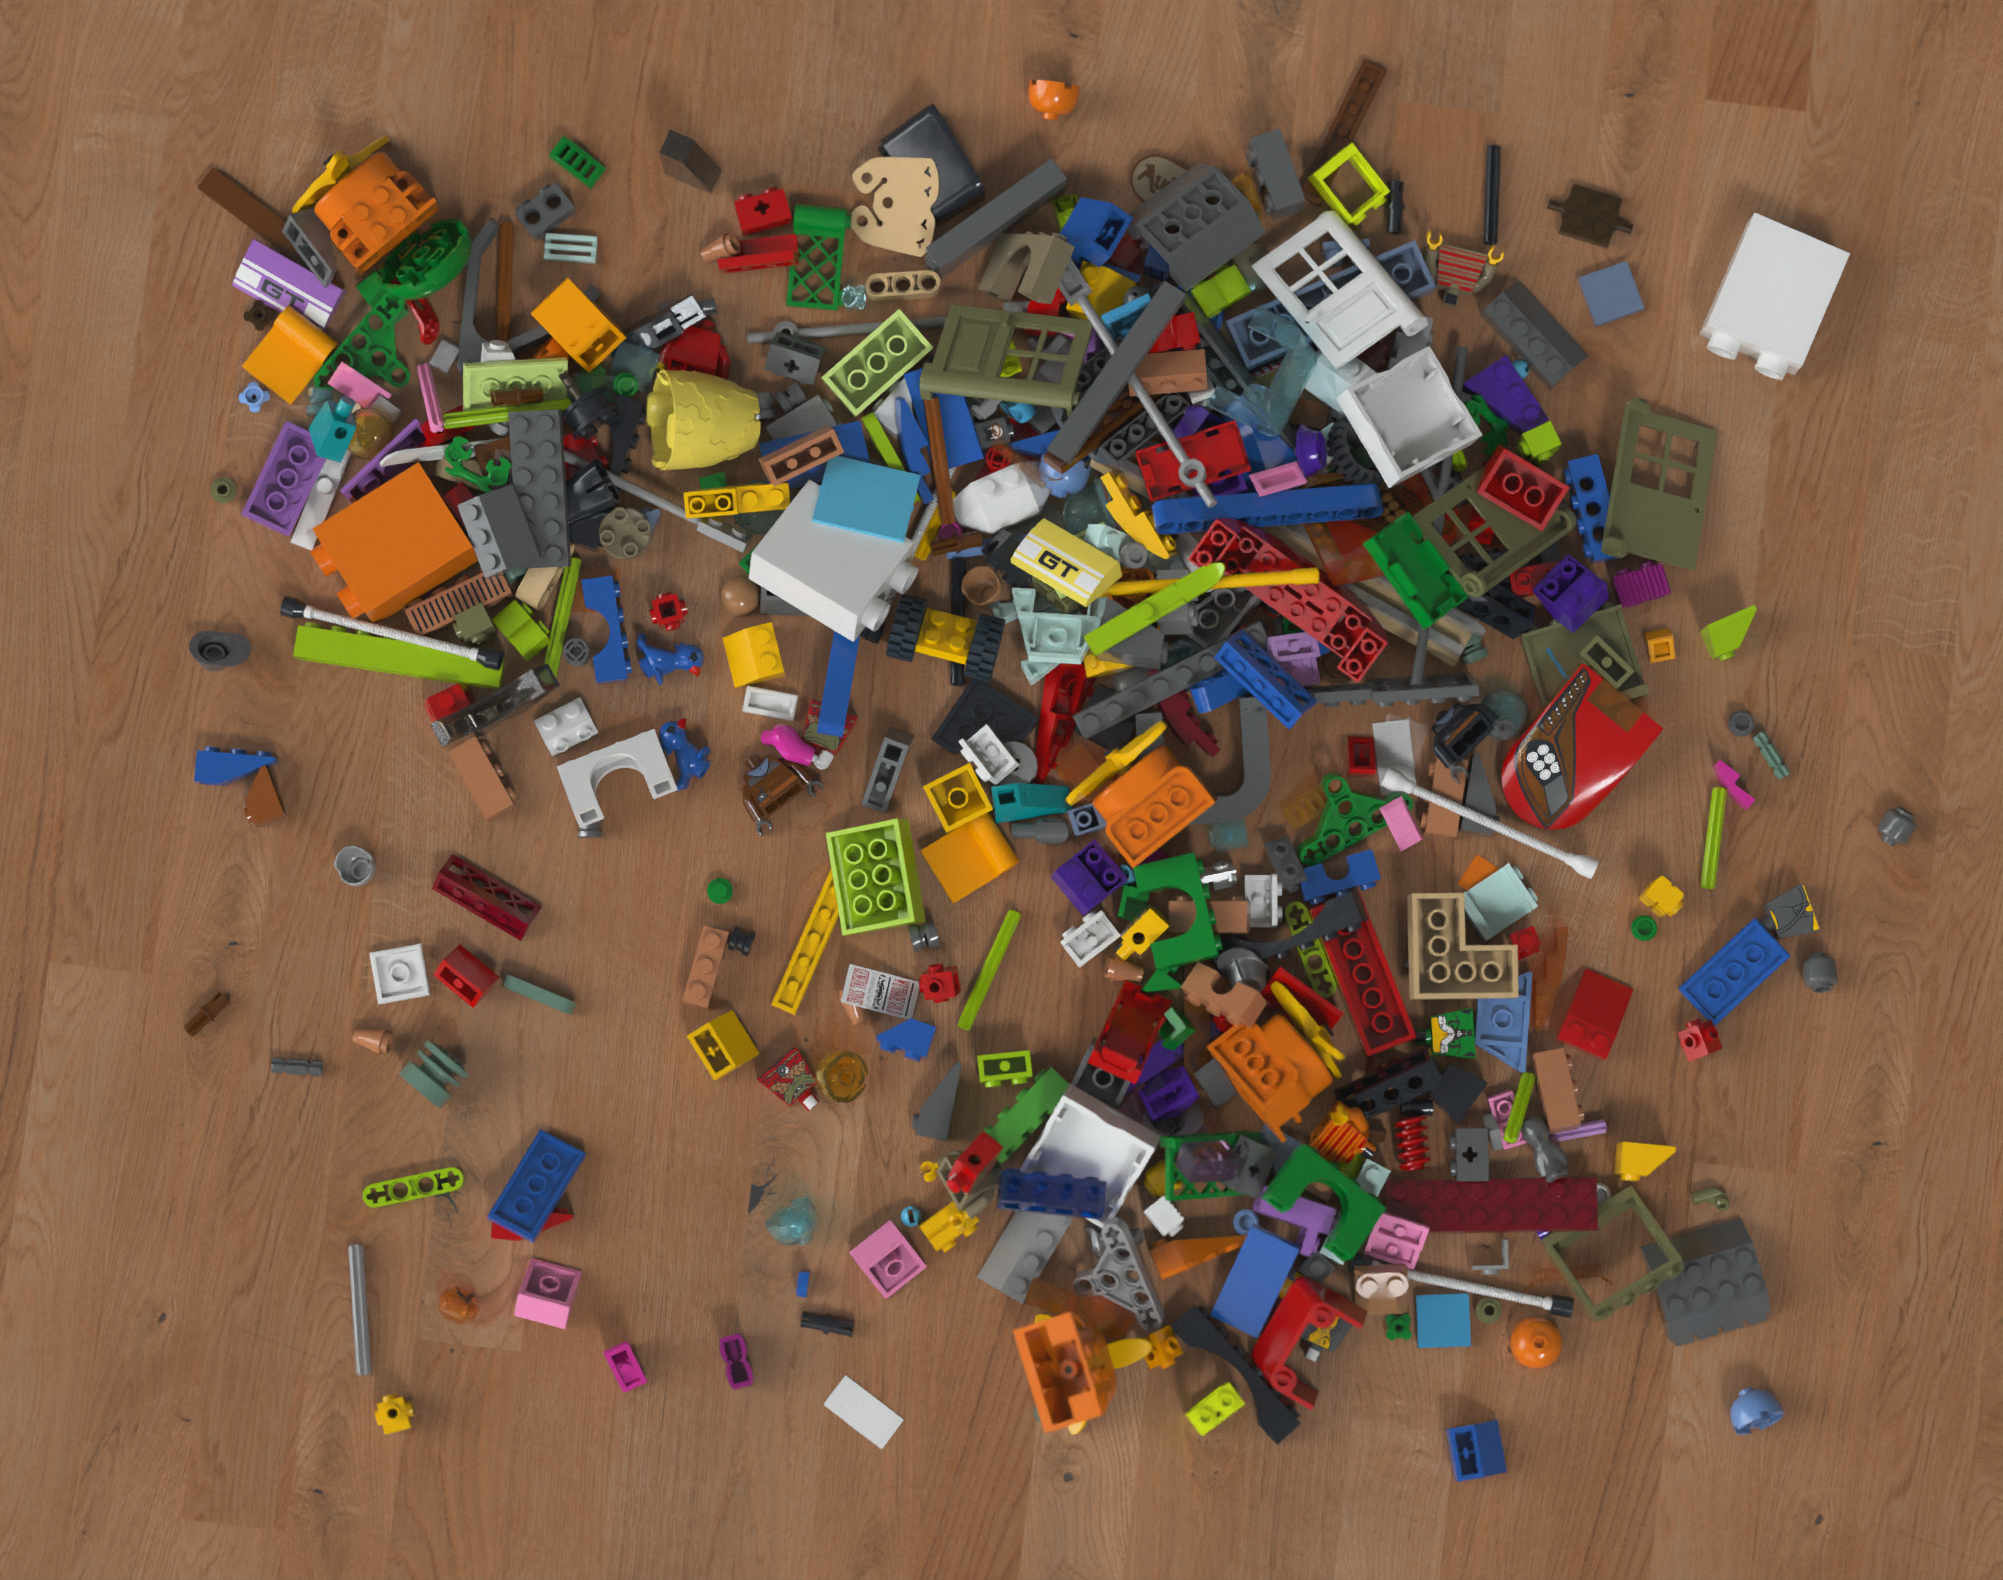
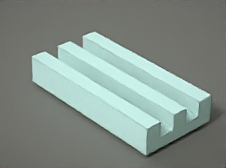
M546 233L544 260L596 264L597 237ZM551 241L590 243L592 247L551 244ZM550 250L589 252L591 257L550 254Z

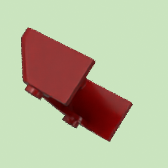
M1300 1276L1293 1281L1252 1350V1360L1277 1391L1312 1410L1319 1392L1298 1380L1296 1372L1284 1364L1308 1323L1318 1328H1328L1339 1316L1361 1329L1368 1311L1308 1276Z

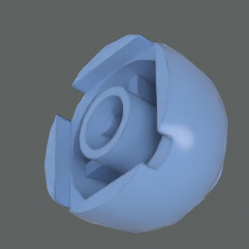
M1041 455L1039 477L1044 487L1052 490V496L1066 498L1067 494H1076L1085 487L1091 467L1089 465L1084 467L1085 462L1079 461L1062 475L1046 464L1043 455Z
M1748 1387L1738 1393L1740 1397L1731 1406L1730 1418L1736 1434L1747 1435L1751 1434L1750 1428L1760 1427V1430L1773 1425L1782 1419V1414H1785L1774 1394L1763 1389L1754 1390L1753 1387Z

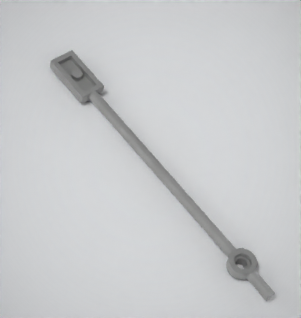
M1070 258L1058 287L1070 306L1078 302L1112 356L1117 350L1118 345L1086 297L1092 293V290ZM1134 372L1128 382L1180 462V479L1185 485L1196 487L1208 508L1213 507L1217 504V501L1204 482L1207 476L1205 467L1199 460L1188 457ZM1198 471V475L1195 478H1190L1191 472Z
M1030 301L1003 303V310L1027 313ZM947 316L909 320L917 329L944 327ZM784 321L777 324L774 331L747 333L748 343L770 342L777 331L782 333L784 330L790 331V336L799 339L872 333L883 322L798 329L793 323Z
M509 421L489 424L490 429L496 434L504 437L510 436ZM564 450L565 462L580 469L590 463ZM606 470L615 486L697 525V531L742 553L749 546L753 535L747 533L746 529L740 526H732L724 522L720 516L686 519L684 507Z

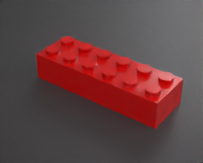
M1361 897L1369 919L1361 923L1363 928L1350 933L1347 932V929L1337 932L1339 937L1326 942H1324L1323 938L1319 940L1366 1058L1417 1037ZM1325 904L1309 910L1312 922L1320 914Z

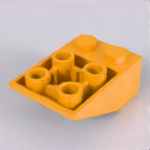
M568 277L531 312V315L588 373L626 339L619 325Z

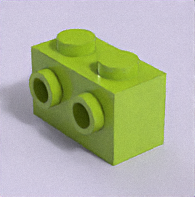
M1551 421L1523 433L1517 441L1518 446L1515 448L1519 456L1539 466L1550 460V457L1561 446V441Z
M1030 1050L977 1056L980 1083H985L986 1087L1001 1086V1081L1011 1080L1012 1085L1027 1083V1078H1032Z

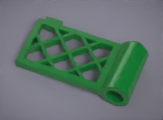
M796 203L793 234H796L797 237L798 235L810 236L815 243L805 253L798 247L799 253L802 255L799 257V262L805 259L813 270L801 279L795 272V266H790L786 306L838 311V306H843L845 290H840L844 239L846 229H851L852 214L847 213V208ZM814 237H823V238H822L820 241H817ZM828 238L839 239L838 249L829 256L821 244ZM819 247L827 258L815 267L806 256ZM836 255H837V264H836V263L833 261V259H832V258L835 257ZM830 261L836 268V275L826 281L818 270ZM816 272L825 284L813 293L804 281ZM794 275H795V277L799 280V282H797L795 285H794ZM835 280V286L833 289L830 286V283H832ZM802 284L810 296L803 302L792 301L793 290ZM828 287L834 294L833 305L822 304L816 295ZM814 298L817 303H809V301Z

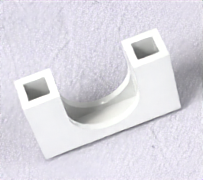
M655 729L642 732L637 736L616 742L611 746L593 751L588 755L557 766L580 828L604 819L596 790L601 779L613 770L632 768L642 773L653 799L678 790Z

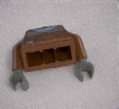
M752 754L745 761L746 766L750 770L743 776L746 783L742 788L743 805L752 821H756L758 824L756 830L761 836H763L759 829L761 824H767L770 831H772L771 823L764 820L763 816L767 819L803 792L806 789L805 784L807 785V793L812 797H817L811 790L813 784L818 785L821 790L824 789L821 782L811 779L812 775L801 764L786 760L783 757L777 759L773 755H769L762 760L757 754Z

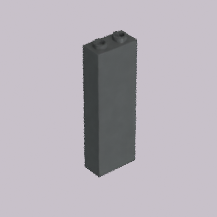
M1051 158L927 246L926 267L928 270L936 272L942 279L997 240L1001 233L1008 232L1066 190L1067 178Z

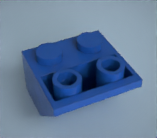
M1081 197L1062 228L1060 235L1067 238L1066 242L1075 247V252L1097 267H1101L1112 256L1133 217L1113 203Z
M909 1019L878 1034L876 1042L880 1044L881 1050L895 1054L896 1050L905 1052V1058L920 1062L921 1058L927 1059L936 1027Z
M1498 1420L1445 1428L1455 1481H1466L1507 1472Z

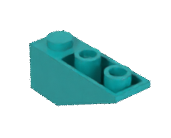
M1026 783L991 787V801L995 822L1002 823L1065 813L1072 810V805L1066 801L1070 794L1068 786Z

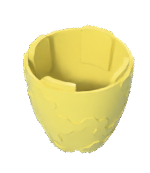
M660 370V372H657L653 392L649 393L646 401V423L650 426L654 453L651 461L652 464L661 470L704 468L725 460L734 459L754 448L758 443L761 429L760 420L756 419V414L760 412L757 394L732 381L706 373L685 370Z

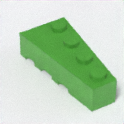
M1052 1067L1048 1071L1043 1068L1033 1078L1036 1082L1030 1090L1025 1087L1015 1097L1018 1102L1012 1108L1007 1106L997 1116L1000 1121L993 1128L988 1125L984 1130L1004 1147L997 1159L1001 1166L1055 1110L1067 1090L1069 1083Z

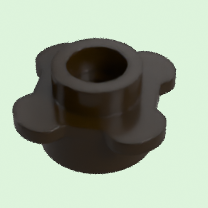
M256 300L253 303V307L244 313L245 321L251 322L257 331L264 330L270 320H273L275 317L274 311L268 310L261 300ZM258 313L262 315L260 318L257 317Z

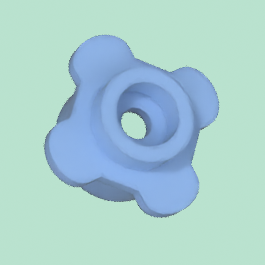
M250 382L244 392L239 395V401L247 404L251 412L254 413L259 412L260 406L270 399L269 392L263 391L257 382ZM253 395H256L257 398H256V399H252V396H253Z

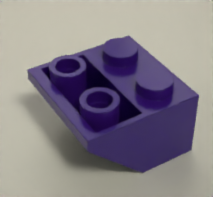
M1569 554L1533 588L1534 594L1553 618L1572 633L1609 598L1607 584Z
M1095 839L1059 867L1051 876L1052 880L1083 917L1128 880Z

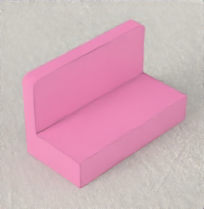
M341 362L328 382L329 385L352 398L367 410L372 407L380 395L388 399L391 397L390 393L343 362Z

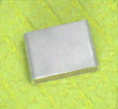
M442 339L429 364L448 375L458 358L459 347Z

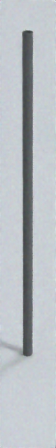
M1464 346L1457 347L1452 389L1460 400L1468 349ZM1453 455L1442 460L1437 499L1448 492ZM1445 514L1433 521V527L1441 537ZM1420 624L1411 686L1417 688L1422 687L1430 626L1423 629Z

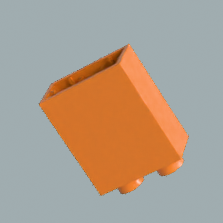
M419 462L312 529L321 542L320 545L310 550L318 566L326 577L338 570L348 585L336 593L352 619L366 613L371 622L375 624L384 621L406 607L410 602L422 597L478 561L473 546Z

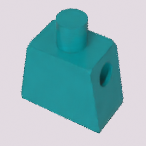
M342 396L338 403L331 400L325 401L309 426L308 430L318 457L339 463L342 462L356 430V422L352 413L356 403L352 398Z

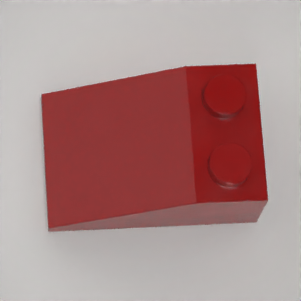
M1585 968L1555 1037V1041L1598 1060H1606L1634 989Z

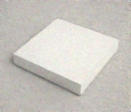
M421 943L370 953L379 1005L431 995Z

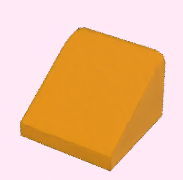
M1666 628L1644 633L1650 663L1676 659L1673 634L1670 629Z

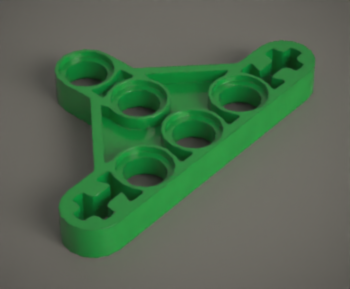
M388 293L382 296L316 373L314 385L319 391L330 392L335 389L328 385L322 387L320 385L322 382L320 376H327L332 371L327 368L330 364L335 371L337 370L338 366L335 361L339 354H346L350 359L349 367L365 377L381 376L389 384L398 388L404 387L409 383L411 372L397 358L394 323L395 318L405 307V300L399 299L397 302L400 305L399 308L393 307L388 311V314L392 315L388 319L386 314L379 311L378 308L381 305L385 309L389 305L387 298L394 297ZM375 314L380 315L384 321L382 328L378 330L371 328L369 324L370 317ZM357 334L364 335L367 340V344L363 349H357L353 346L352 340ZM377 351H381L386 355L387 360L383 366H376L372 361V356ZM397 368H401L406 372V379L403 383H396L392 379V372Z
M1335 772L1327 774L1321 783L1322 790L1327 798L1326 805L1315 834L1301 842L1297 847V857L1307 866H1313L1387 826L1384 817L1379 821H1372L1371 817L1374 811L1402 795L1411 812L1413 808L1412 798L1403 791H1393L1384 797H1378L1352 790L1340 774ZM1332 780H1340L1341 784L1338 790L1334 792L1328 790V785ZM1350 801V809L1345 813L1339 812L1340 803ZM1352 823H1361L1359 832L1355 834L1349 833V827ZM1330 835H1338V842L1334 846L1326 845V840ZM1320 842V845L1324 848L1323 851L1319 849L1320 847L1317 845V843ZM1311 848L1313 856L1308 858L1306 850Z

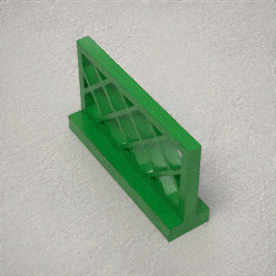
M1241 1130L1160 1136V1147H1165V1200L1178 1201L1245 1195L1228 1187L1220 1191L1215 1184L1227 1168L1233 1153L1231 1149H1234L1240 1135L1262 1142V1132ZM1221 1150H1224L1229 1155L1223 1165L1215 1159ZM1200 1151L1207 1157L1201 1167L1194 1161V1158ZM1174 1153H1180L1185 1158V1161L1179 1168L1174 1165ZM1211 1163L1218 1169L1212 1179L1205 1174L1206 1169ZM1189 1165L1196 1171L1190 1181L1183 1175V1172ZM1202 1177L1207 1185L1201 1192H1198L1194 1185ZM1180 1179L1185 1184V1187L1179 1194H1174V1184Z

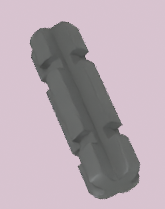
M275 1057L272 1059L271 1070L273 1073L281 1074L283 1071H286V1074L308 1075V1073H311V1076H322L323 1062L312 1060V1063H308L309 1060L287 1058V1061H284V1058Z

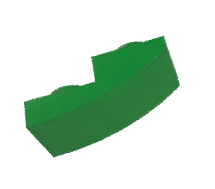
M376 270L356 285V288L371 308L387 293L377 280L381 276ZM395 297L387 298L389 305L385 309L381 305L378 308L379 311L386 314L388 319L392 317L391 314H388V311L393 307L398 309L400 306L397 303L399 299ZM405 307L395 318V324L409 314ZM377 315L384 323L383 318L380 315Z

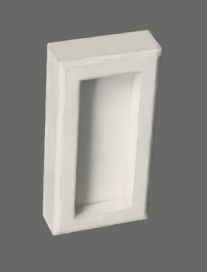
M747 685L742 712L794 722L798 695Z

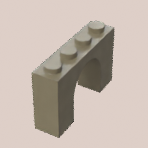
M1017 231L1001 233L978 289L997 300L1011 301L1020 278L1028 266L1018 292L1037 303L1051 304L1075 247L1066 242L1067 238L1058 233H1053L1052 235L1039 232V235L1028 231L1025 234Z

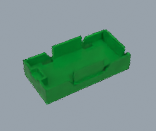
M1407 511L1364 542L1363 545L1421 627L1425 629L1469 596L1453 575L1445 573L1450 567L1430 539L1422 541L1423 531L1409 511Z

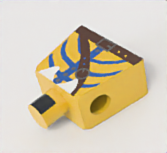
M1149 902L1121 932L1123 941L1114 951L1123 960H1126L1134 951L1141 955L1151 945L1150 943H1153L1169 927V920ZM1136 932L1144 934L1140 940L1133 937Z

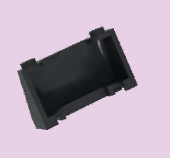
M933 103L879 140L880 146L877 148L882 157L932 158L939 177L938 198L930 208L935 219V228L985 199V189L979 177ZM928 166V167H927V170H926L924 173H926L929 177H931V174L929 173V166ZM931 187L925 189V192L927 193L928 197L930 195L929 190L931 189ZM925 219L924 222L922 223L924 226H925L927 220Z

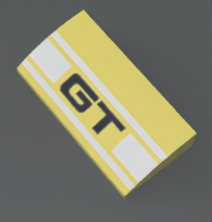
M1045 518L1028 533L1010 559L1011 563L1085 607L1090 605L1122 577L1119 561Z

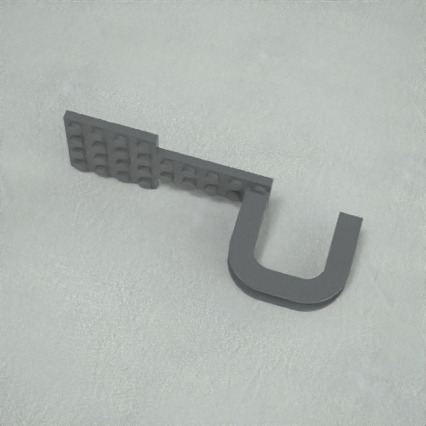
M1470 672L1423 675L1422 687L1420 688L1411 686L1412 676L1366 679V683L1303 687L1318 701L1317 703H1324V707L1340 706V702L1350 701V705L1366 704V700H1372L1373 703H1378L1380 707L1393 706L1394 701H1404L1405 705L1420 704L1422 699H1431V703L1447 702V698L1456 697L1457 701L1473 700V696H1479V685ZM1250 692L1238 697L1243 756L1242 781L1230 792L1212 793L1219 800L1188 825L1223 823L1242 819L1254 812L1267 795L1271 779L1267 709ZM1295 696V699L1303 706L1306 704L1300 697ZM1161 709L1142 710L1135 714L1137 737L1162 721ZM1163 732L1140 752L1138 762L1160 745H1164Z

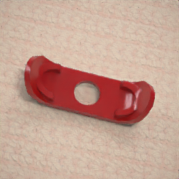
M394 277L390 282L391 284L401 285L400 281H397V277ZM426 297L417 299L423 304L424 310L419 309L414 300H406L419 322L418 328L421 331V342L425 345L432 344L440 330L439 320Z

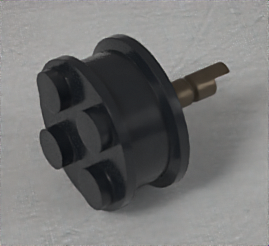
M567 372L558 375L575 399V402L562 412V422L569 424L573 430L572 437L574 440L585 438L588 441L599 433L597 429L604 424L608 426L619 419L618 412L621 406L619 403H614L607 394L609 389L606 385L599 386L584 395Z

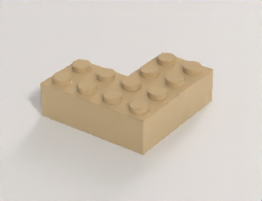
M1412 893L1407 895L1409 1000L1519 998L1517 945H1465L1464 893Z

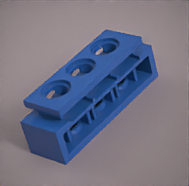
M1595 454L1568 461L1565 464L1566 469H1563L1562 472L1565 483L1570 487V504L1572 509H1575L1577 517L1576 526L1579 534L1582 535L1585 558L1590 559L1591 565L1616 559L1617 557L1602 553V541H1598L1593 537V531H1600L1604 535L1610 499L1599 456ZM1579 482H1587L1590 485V490H1582ZM1586 506L1594 507L1597 515H1589L1586 511Z

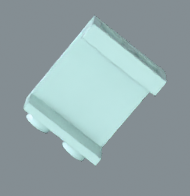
M1509 863L1464 892L1465 916L1483 943L1538 907L1536 904L1538 900L1536 894L1530 887L1526 889L1521 881L1523 875L1516 866L1511 867Z

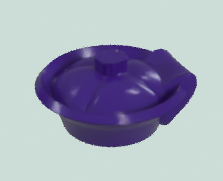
M1302 424L1297 431L1295 456L1299 461L1302 473L1308 479H1311L1318 470L1326 466L1327 450L1322 433L1311 430Z

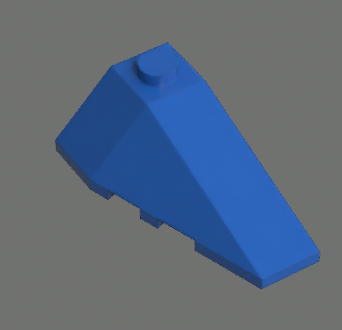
M1243 395L1220 406L1225 423L1237 420L1252 469L1242 473L1250 493H1258L1249 477L1250 474L1295 461L1299 465V461L1295 456V450L1291 449L1281 439L1282 436L1264 421V417Z

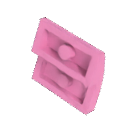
M1384 1212L1370 1232L1364 1254L1393 1264H1407L1408 1269L1414 1270L1430 1226Z

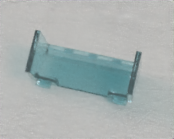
M1257 306L1248 327L1275 340L1279 345L1287 348L1288 351L1269 389L1259 384H1251L1239 396L1217 385L1208 406L1267 436L1274 437L1282 433L1317 364L1318 358L1316 352L1296 324Z

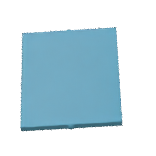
M836 456L827 461L822 484L819 486L820 492L812 522L904 543L911 512L914 511L913 504L921 475Z

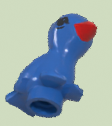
M644 633L638 635L637 648L645 656L638 661L639 666L647 679L655 676L659 685L663 684L664 675L677 669L689 671L699 677L701 673L700 668L705 660L704 653L698 646L682 642L680 645L675 644L676 651L672 652L649 644Z
M687 718L666 722L659 731L662 750L667 751V755L673 750L676 755L679 778L675 782L678 790L674 792L688 789L690 779L694 776L701 779L711 764V761L706 759L711 752L710 748L705 746L700 750L696 745L689 742L686 735Z

